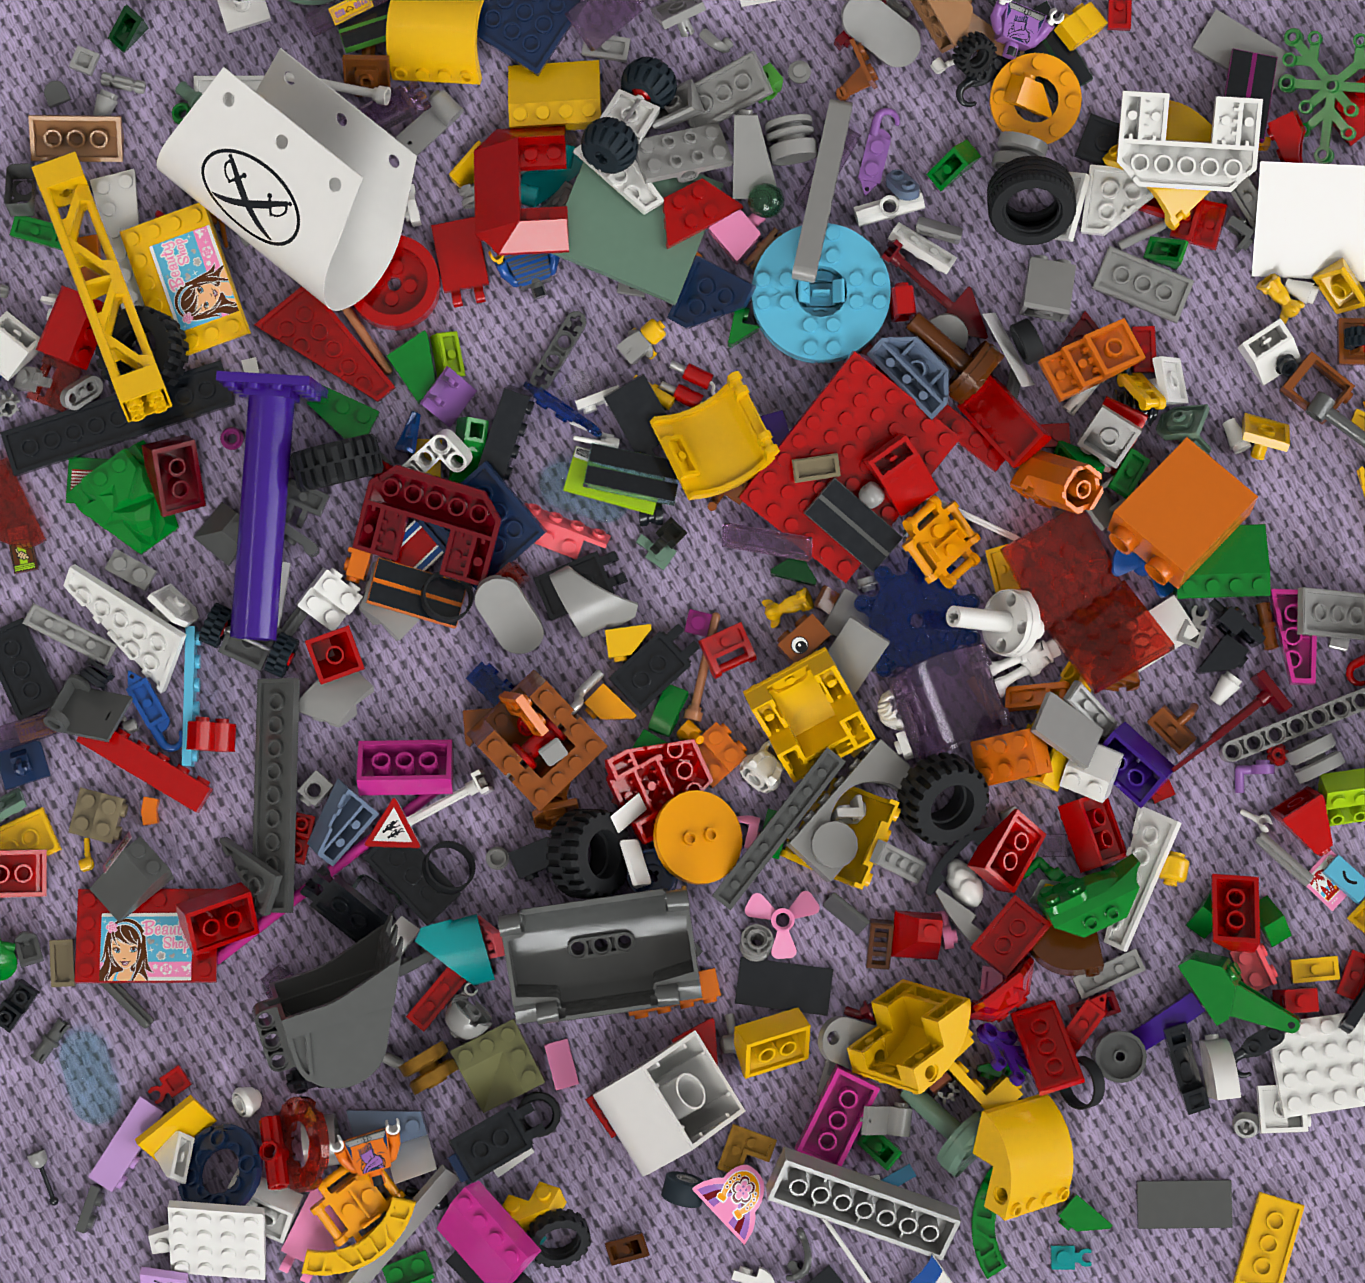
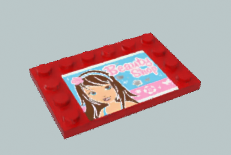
M219 888L160 889L120 923L90 889H78L75 983H217L218 948L196 956L192 955L180 927L175 904L219 890Z

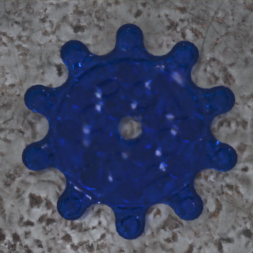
M912 556L908 559V568L903 575H895L887 566L877 567L874 577L880 585L878 594L873 597L860 595L854 601L856 610L865 613L869 617L868 627L890 641L876 665L877 674L881 677H888L896 668L904 667L909 671L910 683L917 688L923 687L926 684L927 673L934 666L940 667L949 676L957 675L960 671V664L955 657L956 649L961 645L974 647L979 644L981 637L978 631L974 629L949 626L946 621V613L951 606L978 608L980 605L978 596L975 594L958 595L954 587L951 589L946 588L939 578L927 584L924 579L925 575ZM950 565L946 570L951 574L956 567ZM915 614L920 615L923 620L922 625L918 628L910 623L912 616Z

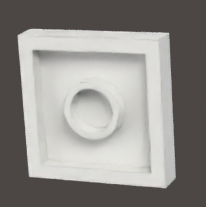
M217 0L228 34L271 21L266 0Z
M1164 356L1152 358L1156 378L1148 380L1165 397L1166 404L1183 405L1189 403L1181 359Z

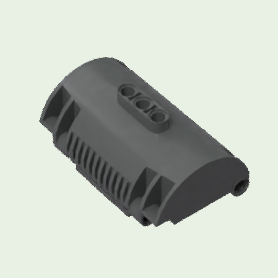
M686 885L681 886L682 889L668 891V888L518 909L517 913L512 914L499 912L498 927L500 937L503 940L516 1023L523 1024L538 1021L540 1025L679 1005L680 1001L702 998ZM622 935H627L631 940L624 944L618 938ZM603 938L608 943L604 947H599L595 944V941ZM581 942L584 944V948L582 950H575L572 944Z

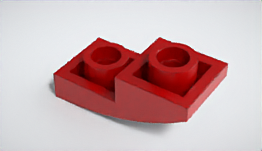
M296 812L295 863L305 865L309 850L307 842L313 832L316 816Z

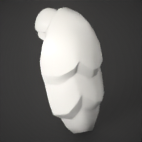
M953 859L948 864V874L945 881L958 902L972 908L977 907L983 898L982 882L977 877V874L967 866L968 864L959 859Z

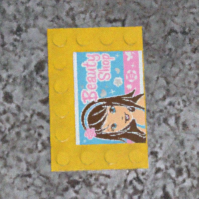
M200 203L120 231L144 305L170 316L180 324V329L184 330L187 336L184 341L189 344V351H186V355L190 356L251 334L209 211Z

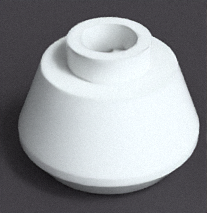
M238 1087L232 1094L233 1106L240 1116L250 1118L261 1106V1093L253 1087Z

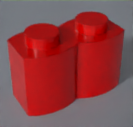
M908 282L896 283L895 287L891 288L890 314L891 322L893 323L911 321L916 315L914 287L909 285Z
M195 717V721H188L187 750L235 752L236 724H230L229 719L216 718L215 722H209V717Z

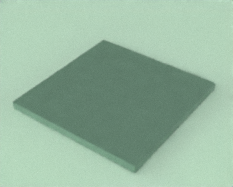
M583 162L565 205L568 207L569 252L551 254L676 305L705 230L667 249L666 229H664L665 216L662 204L643 215ZM699 174L694 180L685 183L679 182L677 177L652 182L662 198L701 178L720 190L723 187V183Z

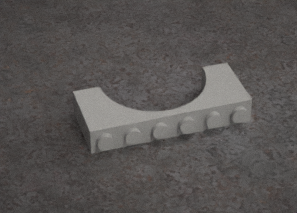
M881 739L875 743L871 741L863 749L865 754L861 759L856 758L848 766L850 771L845 777L841 775L833 783L835 787L830 794L826 792L818 800V808L815 811L811 809L802 819L804 824L799 829L795 827L787 837L789 841L785 845L826 882L832 881L843 867L829 868L821 865L812 854L811 841L816 829L830 822L832 811L838 799L847 790L862 783L881 784L898 792V789L902 787L900 785L902 779L907 777V771L911 768L908 763Z

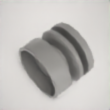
M785 115L768 121L765 124V131L769 133L767 141L776 142V144L769 147L772 165L786 166L798 164L818 156L816 139L807 138V136L814 133V127L810 126L813 122L811 115Z

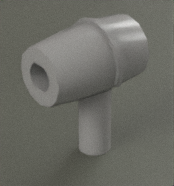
M733 1013L726 1014L725 1020L728 1034L721 1036L720 1048L723 1054H737L734 1046L735 1017Z

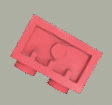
M1260 943L1254 953L1228 952L1232 961H1235L1241 969L1242 982L1256 991L1277 984L1275 978L1278 977L1274 966L1268 964L1265 958L1268 956V953L1262 943Z

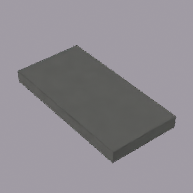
M1231 1180L1136 1181L1138 1229L1233 1228Z

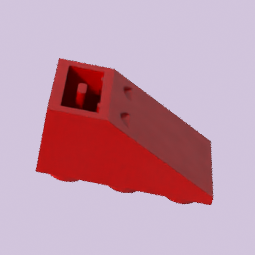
M898 434L863 459L901 517L939 491L921 456L905 434Z

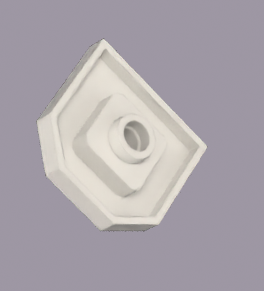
M171 583L152 592L147 597L155 606L152 613L166 622L171 621L186 628L195 623L199 618L196 607Z

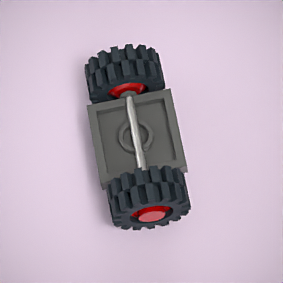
M216 602L204 621L199 634V641L214 648H218L221 644L218 650L219 653L259 671H262L265 665V671L283 678L296 655L300 643L299 640L285 633L279 635L280 628H277L278 638H276V643L275 641L231 638L230 623L232 609Z

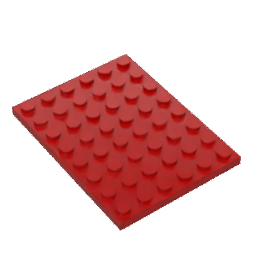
M852 351L778 445L780 452L775 456V459L751 479L738 498L840 580L847 583L862 563L803 513L832 478L795 483L792 460L838 453L841 476L834 478L859 498V491L865 484L870 481L878 484L863 459L898 434L907 435L931 475L961 437L936 417L931 420L916 405V401L857 352ZM886 494L883 502L871 509L890 526L899 517V513Z

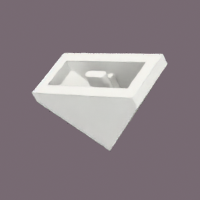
M175 1131L154 1154L166 1177L181 1184H186L194 1137L181 1131Z

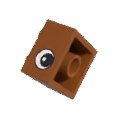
M804 614L795 622L794 626L796 628L792 632L786 630L777 640L776 649L791 665L811 655L831 635L813 614L809 617Z

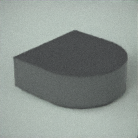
M51 81L45 86L44 96L50 109L72 100L66 86L62 82Z

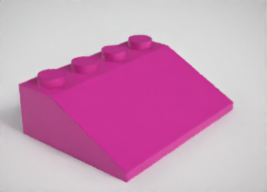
M480 1181L474 1182L462 1189L451 1202L436 1228L484 1283H513L541 1252V1249Z

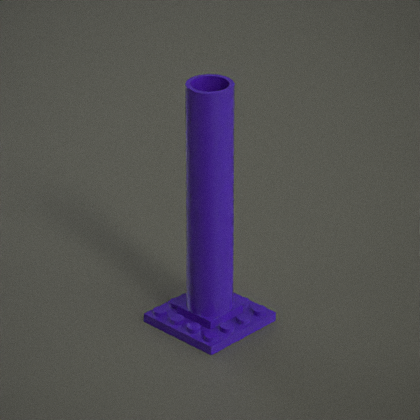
M216 371V381L223 384V387L228 388L229 391H234L233 394L239 395L240 398H248L230 637L247 640L276 641L295 403L300 404V398H306L309 402H321V398L327 399L328 389L310 376Z

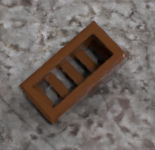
M870 918L866 968L889 970L894 923L892 920ZM875 928L887 929V932L875 931ZM874 937L887 938L886 942L874 941ZM873 947L886 948V951L873 950ZM872 956L885 957V961L872 960Z

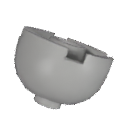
M463 994L455 995L446 1009L445 1020L453 1037L473 1040L488 1031L493 1023H490L492 1017L479 1002L475 1000L474 1006L467 1000L469 996Z

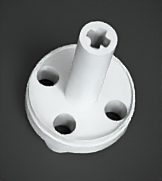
M1018 589L1001 590L988 600L984 609L951 606L946 613V621L949 626L982 630L984 641L989 649L1002 656L1019 657L1026 654L1033 647L1036 640L1041 638L1044 633V623L1040 618L1039 607L1029 591Z

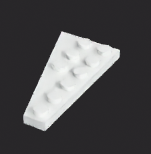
M76 564L70 566L63 586L81 606H86L94 615L92 618L97 624L101 623L108 630L107 635L126 656L139 664L143 669L141 672L146 678L150 677L157 684L156 689L160 693L165 692L187 634Z

